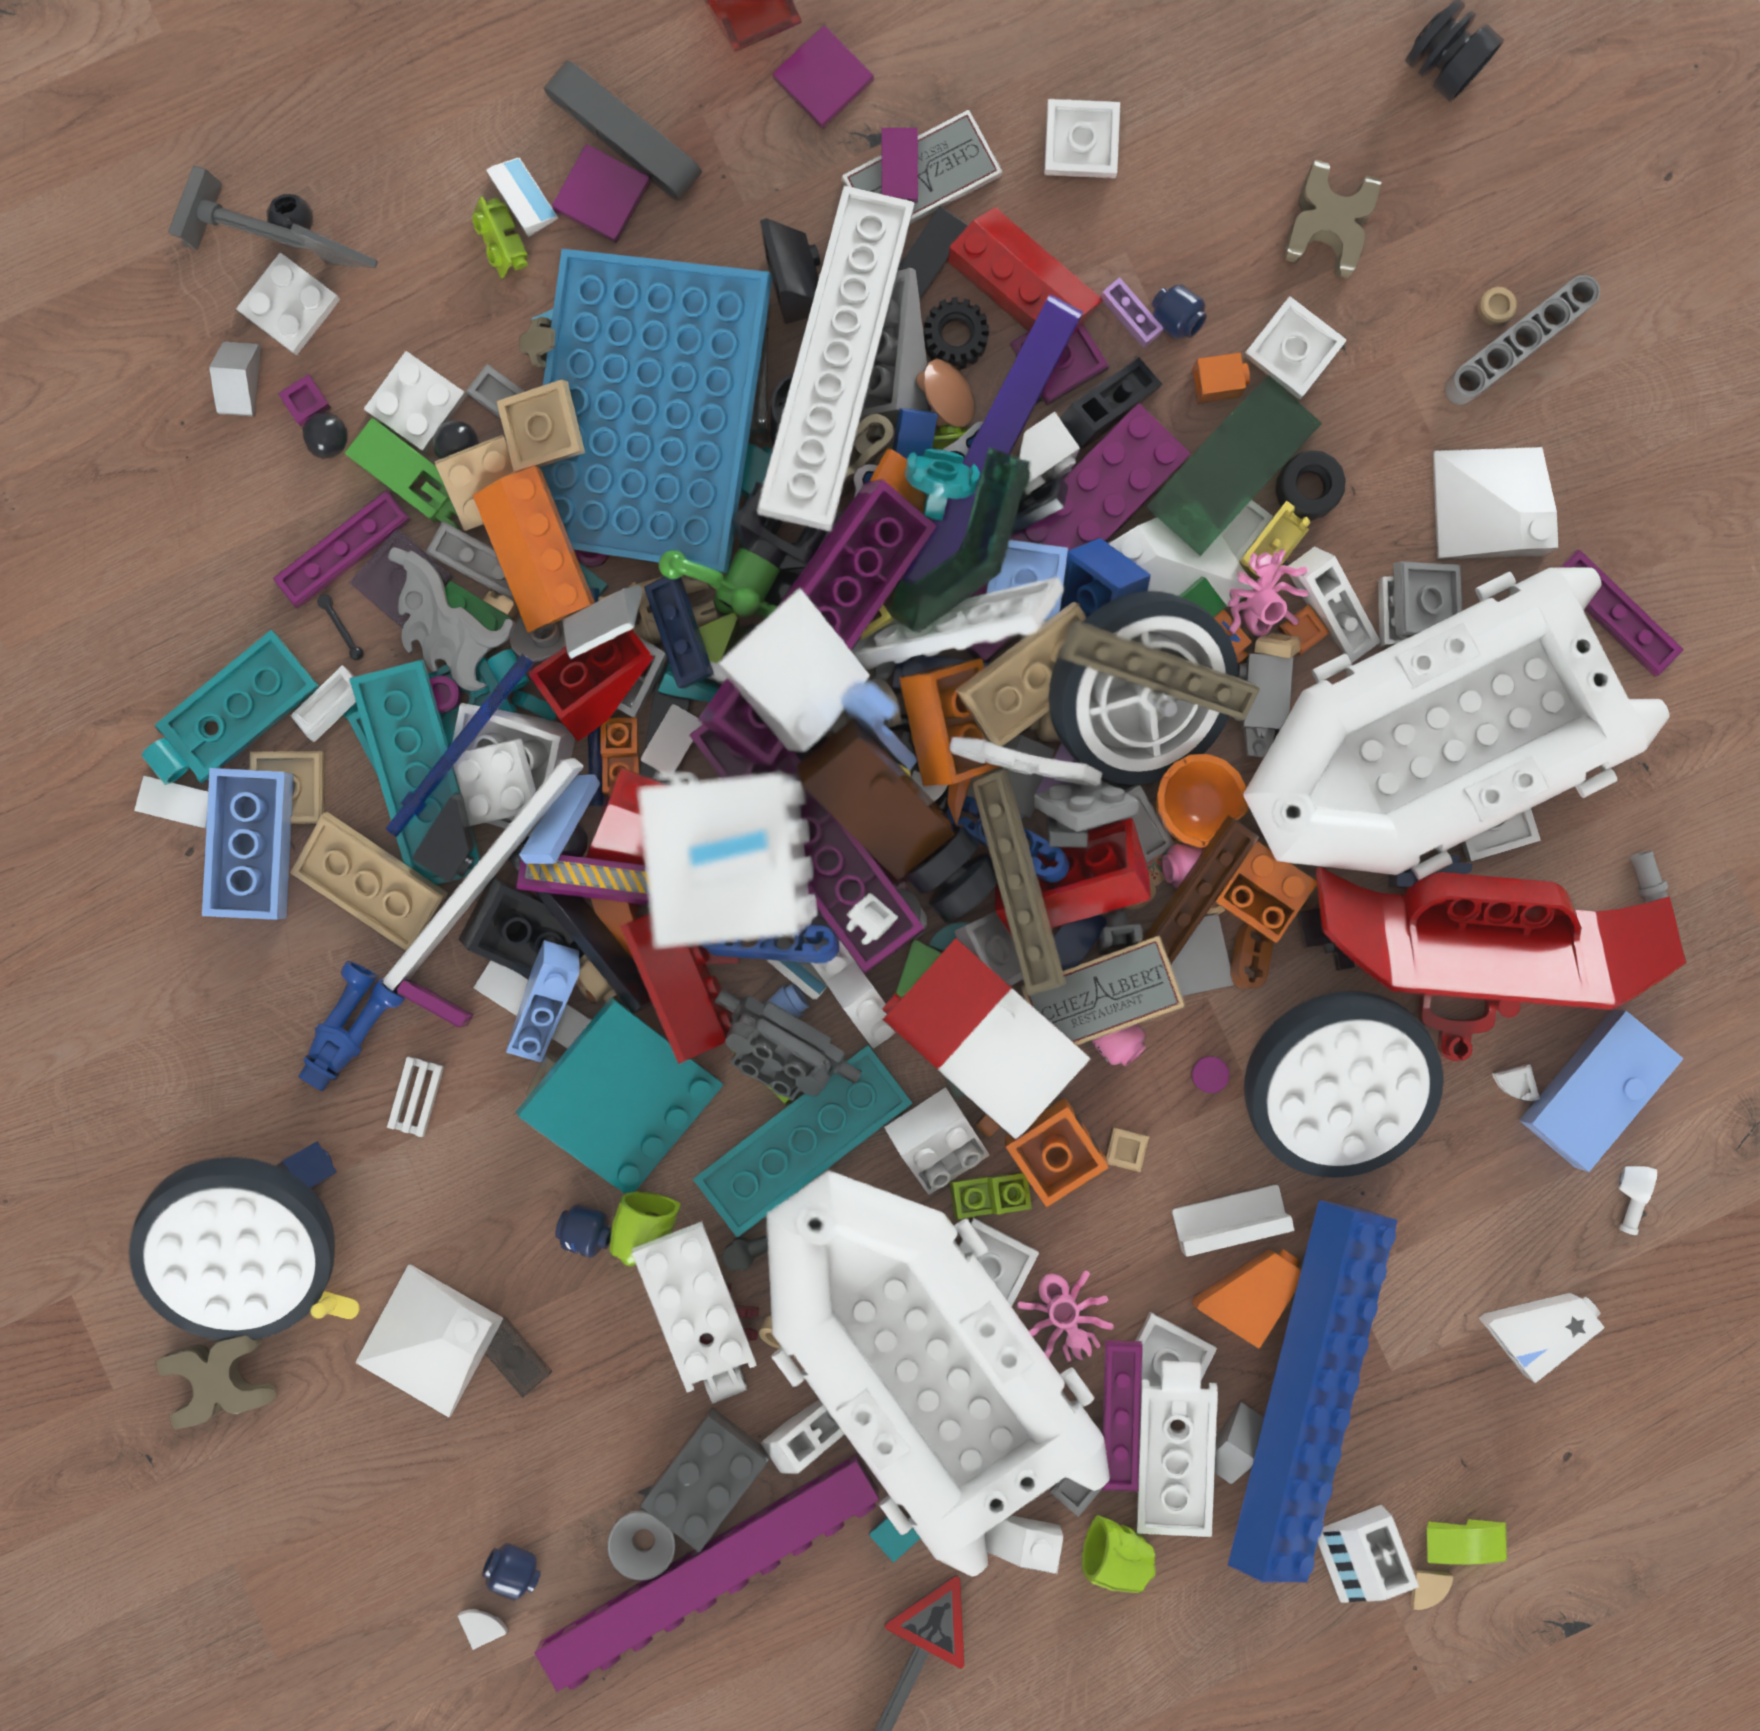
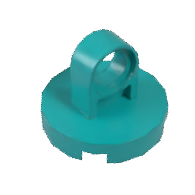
M925 449L923 456L918 457L915 452L911 453L907 459L904 474L906 480L911 485L927 493L923 515L928 519L942 521L947 498H965L974 494L980 478L979 469L975 464L969 468L963 464V456L946 450Z

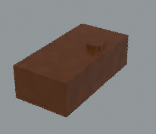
M854 718L797 765L802 786L898 881L955 835L947 814Z

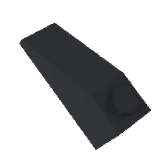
M1138 357L1073 402L1059 419L1080 447L1079 451H1081L1126 416L1138 403L1140 404L1155 392L1162 383L1141 358Z

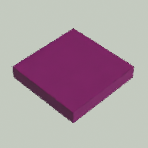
M825 25L772 73L773 79L822 129L874 81V75Z
M585 144L554 200L552 208L563 216L617 243L646 191L650 178L594 147Z
M1083 323L1070 338L1041 394L1046 405L1051 404L1109 368L1108 363ZM1030 331L1010 342V346L1016 356H1018Z

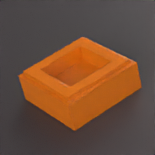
M1309 604L1294 615L1299 621L1297 625H1293L1289 620H1286L1278 626L1282 634L1296 636L1301 639L1300 651L1297 653L1299 656L1330 634Z

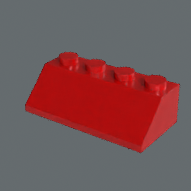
M996 207L974 219L949 247L948 262L1027 331H1031L1050 294L1083 311L1072 336L1078 330V327L1082 323L1084 324L1103 303L1102 298Z
M1132 818L1087 831V847H1059L1069 861L1067 875L1062 880L1052 883L1037 877L1051 928L1151 900L1149 871ZM1039 853L1038 859L1042 861L1046 868L1049 866L1055 868L1058 865L1056 860L1049 861ZM997 884L995 886V912L1012 937L999 885Z
M652 913L620 925L678 1064L726 1043L728 1031L732 1026V1013L728 1009L725 1010L722 1005L714 1002L722 989L716 976L710 975L705 964L708 961V956L701 943L655 947Z

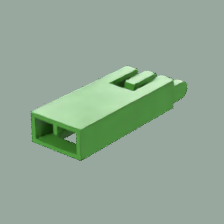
M371 418L345 451V454L432 522L436 523L438 520L442 523L444 521L460 530L459 525L450 520L453 514L457 517L458 515L436 466L374 418ZM420 474L439 488L438 491L428 482H425L421 487L422 491L432 497L431 501L411 487L414 482H418L417 478Z

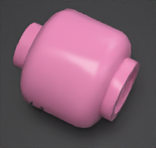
M1184 843L1173 844L1162 858L1161 865L1165 880L1177 889L1206 846L1204 848H1196Z
M1136 1024L1092 1040L1091 1043L1111 1065L1122 1063L1123 1066H1127L1146 1049V1046L1143 1044L1146 1033Z

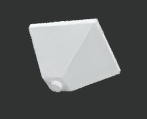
M1542 447L1433 452L1437 559L1546 556L1558 548L1557 510Z
M1198 500L1194 501L1192 505L1187 504L1140 524L1108 543L1151 574L1148 591L1166 592L1179 596L1199 578L1205 577L1226 604L1224 608L1226 609L1229 607V600H1231L1229 595L1231 589H1254L1247 583L1239 582L1237 577L1238 571H1242L1246 575L1247 573Z
M797 589L717 664L788 750L803 752L820 738L845 708L842 705L841 697L848 687L852 686L854 682H865L870 676L801 589Z
M462 703L459 706L451 755L461 751L521 738L537 791L562 760L572 757L575 738L564 724L552 720ZM516 816L486 823L506 829ZM533 828L532 831L528 834L529 837H530V835L532 834L534 828Z
M410 1264L407 1266L355 1363L450 1417L504 1318Z

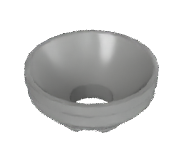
M646 1510L632 1511L621 1517L612 1528L608 1539V1554L613 1566L621 1574L634 1580H648L662 1574L673 1560L676 1548L674 1532ZM640 1529H647L653 1533L655 1543L649 1549H640L635 1545L633 1535Z

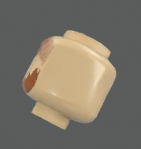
M583 955L579 959V975L575 985L584 997L593 1004L603 1001L607 1002L611 996L616 1000L620 997L588 957Z

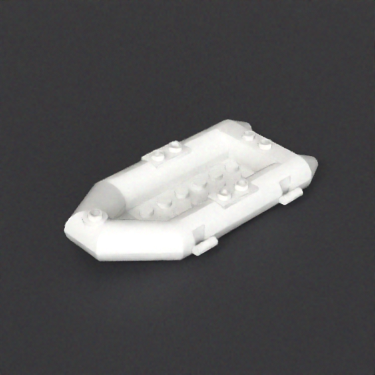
M1548 568L1517 584L1513 574L1507 572L1475 589L1480 600L1479 603L1353 666L1347 654L1344 653L1312 669V674L1317 684L1302 691L1243 794L1276 861L1398 875L1411 868L1415 877L1421 880L1452 864V859L1446 850L1574 786L1580 796L1585 798L1617 782V776L1611 768L1644 752L1667 722L1670 714L1667 706L1660 699H1628L1583 612L1602 586L1601 579L1596 570L1593 568ZM1509 589V597L1500 602L1490 598ZM1343 670L1346 671L1347 678L1333 685L1328 680H1325ZM1596 767L1602 770V773L1584 781L1586 779V772ZM1434 848L1439 853L1420 863V855Z
M827 1171L767 1213L772 1334L782 1346L771 1357L793 1387L800 1384L804 1379L808 1382L889 1495L879 1503V1506L900 1535L907 1533L913 1527L936 1560L969 1576H976L988 1566L984 1534L1058 1481L1066 1477L1092 1491H1096L1106 1485L1110 1475L1104 1436L1083 1408L1094 1400V1396L1073 1367L1065 1370L1060 1375L976 1259L983 1255L988 1248L966 1218L953 1226L943 1212L831 1171ZM958 1233L971 1252L963 1253L955 1241ZM794 1354L804 1370L800 1372L789 1355ZM1065 1383L1078 1400H1068L1062 1391ZM898 1505L905 1507L911 1516L909 1519L906 1518Z

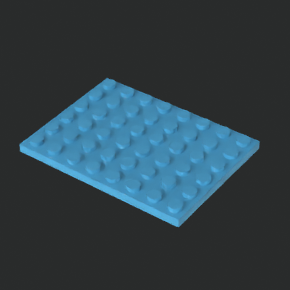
M571 249L561 250L551 328L555 330V348L547 352L543 385L561 379L568 382L585 453L540 468L543 471L574 550L659 563L660 557L666 551L677 550L683 553L689 561L722 573H728L735 534V525L731 521L739 507L773 279L771 273Z

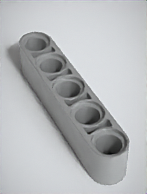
M1579 275L1568 282L1463 364L1446 382L1445 394L1452 403L1458 405H1465L1473 401L1594 305L1600 296L1598 282L1588 275ZM1572 290L1578 291L1583 295L1584 303L1574 299ZM1544 312L1551 313L1555 317L1556 325L1549 324L1546 321ZM1516 334L1526 337L1528 347L1521 346L1517 342ZM1487 356L1497 358L1501 368H1492L1487 361ZM1459 378L1468 379L1472 384L1473 390L1466 391L1461 388Z

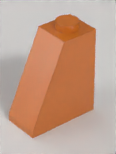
M1268 1248L1195 1296L1191 1303L1196 1309L1260 1349L1297 1289L1301 1269L1297 1266L1301 1260L1284 1249H1281L1279 1254Z

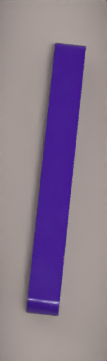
M1051 294L1047 298L963 460V464L969 468L975 464L979 469L980 478L974 494L965 498H947L942 521L932 520V523L937 527L905 572L898 587L901 591L930 606L933 603L952 567L953 559H956L1076 329L1083 314L1082 310Z

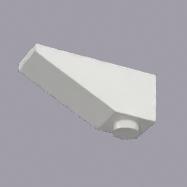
M1314 546L1288 565L1295 569L1307 568L1305 574L1299 576L1290 575L1297 589H1305L1309 592L1308 596L1301 597L1307 605L1311 606L1329 630L1330 637L1341 652L1347 654L1351 663L1381 642L1334 555Z
M819 1399L787 1420L760 1443L780 1473L798 1474L845 1433Z

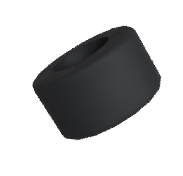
M1309 450L1297 454L1282 468L1276 480L1275 493L1281 507L1288 501L1295 507L1293 513L1301 519L1307 517L1312 521L1324 517L1339 504L1345 493L1346 478L1342 466L1334 457L1323 451ZM1304 473H1314L1323 481L1324 491L1320 497L1308 499L1298 491L1297 480Z

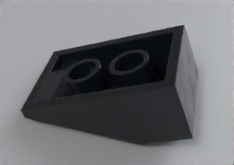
M768 218L760 220L765 257L769 271L773 275L772 281L784 324L809 318L819 281L815 267L821 265L816 244L809 245L806 233Z
M496 876L492 878L483 890L459 937V941L468 951L527 977L530 976L544 940L579 950V959L584 955V952L538 896L526 890L517 889L516 885Z

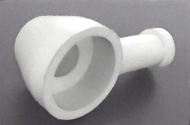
M1625 1166L1618 1182V1189L1628 1195L1631 1200L1624 1221L1619 1227L1621 1231L1638 1235V1225L1645 1204L1649 1202L1655 1187L1657 1169L1646 1166Z

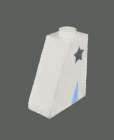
M1572 1293L1484 1313L1479 1317L1522 1374L1534 1383L1538 1382L1605 1328L1597 1319L1601 1313L1587 1297L1582 1299Z

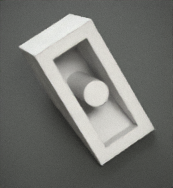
M1010 1515L984 1534L988 1553L1020 1567L1057 1574L1064 1537L1059 1524Z

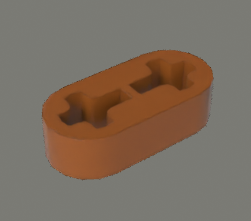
M1243 923L1237 931L1230 968V976L1233 983L1241 989L1258 988L1266 982L1274 944L1272 940L1247 923ZM1252 931H1255L1256 935L1261 936L1260 942L1255 943V939L1250 937ZM1244 967H1249L1254 972V978H1249V975L1244 973Z

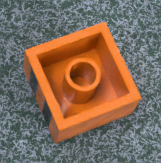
M1066 1097L1044 1110L1017 1139L1013 1138L1009 1133L1004 1136L1006 1149L1046 1208L1109 1168L1106 1156Z

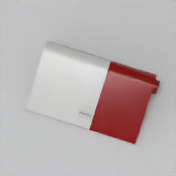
M957 938L952 941L908 992L902 997L895 993L881 1009L886 1013L882 1020L1015 1139L1026 1131L1091 1059Z

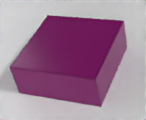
M309 374L278 393L297 424L301 427L311 416L323 413L331 408Z

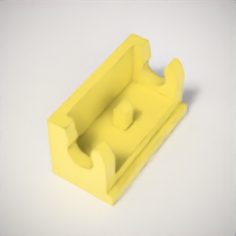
M1288 501L1277 511L1239 561L1245 572L1256 581L1260 576L1249 566L1250 557L1253 553L1257 554L1258 558L1260 554L1265 552L1273 556L1275 551L1279 553L1283 549L1285 555L1282 563L1279 565L1281 566L1309 531L1307 527L1310 524V520L1307 517L1301 519L1293 513L1295 507Z

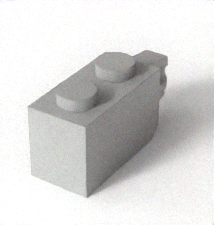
M1249 653L1244 658L1243 663H1238V678L1252 682L1260 687L1245 721L1234 718V720L1239 721V730H1244L1246 757L1264 758L1273 743L1275 732L1282 728L1289 715L1293 657L1284 658Z

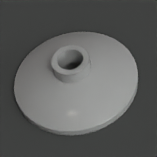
M520 617L515 623V628L510 636V645L518 657L526 661H545L566 646L563 621L555 622L528 633Z

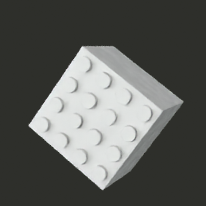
M664 771L657 775L656 778L672 779L670 786L639 789L655 947L797 934L812 924L811 919L817 916V903L815 894L809 895L808 881L813 879L812 858L805 857L804 843L810 841L808 820H801L800 805L806 804L805 788L801 782H797V775L777 774L699 782L697 776L690 772L678 774L672 771ZM682 779H688L689 784H683ZM764 829L767 830L775 864L774 869L694 887L688 847Z

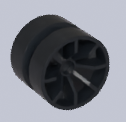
M962 824L953 827L955 835L905 875L907 880L920 894L937 888L929 900V905L945 923L951 922L975 908L998 884L992 859L987 853L970 859L978 847V842Z

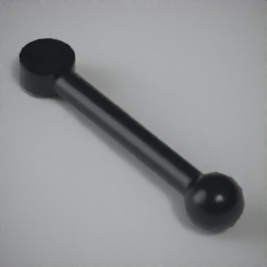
M326 594L320 595L317 599L318 606L327 611L349 647L350 657L353 660H360L364 655L363 649L355 645L332 607V598Z

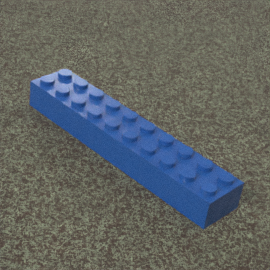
M1322 1200L1318 1201L1227 1564L1261 1582H1308L1309 1575L1313 1570V1558L1318 1538L1323 1531V1518L1327 1502L1332 1495V1482L1336 1466L1341 1459V1446L1345 1430L1350 1422V1410L1355 1391L1359 1386V1374L1363 1358L1369 1346L1368 1338L1371 1325L1377 1314V1301L1382 1282L1387 1274L1386 1265L1390 1249L1396 1238L1397 1219L1362 1208Z

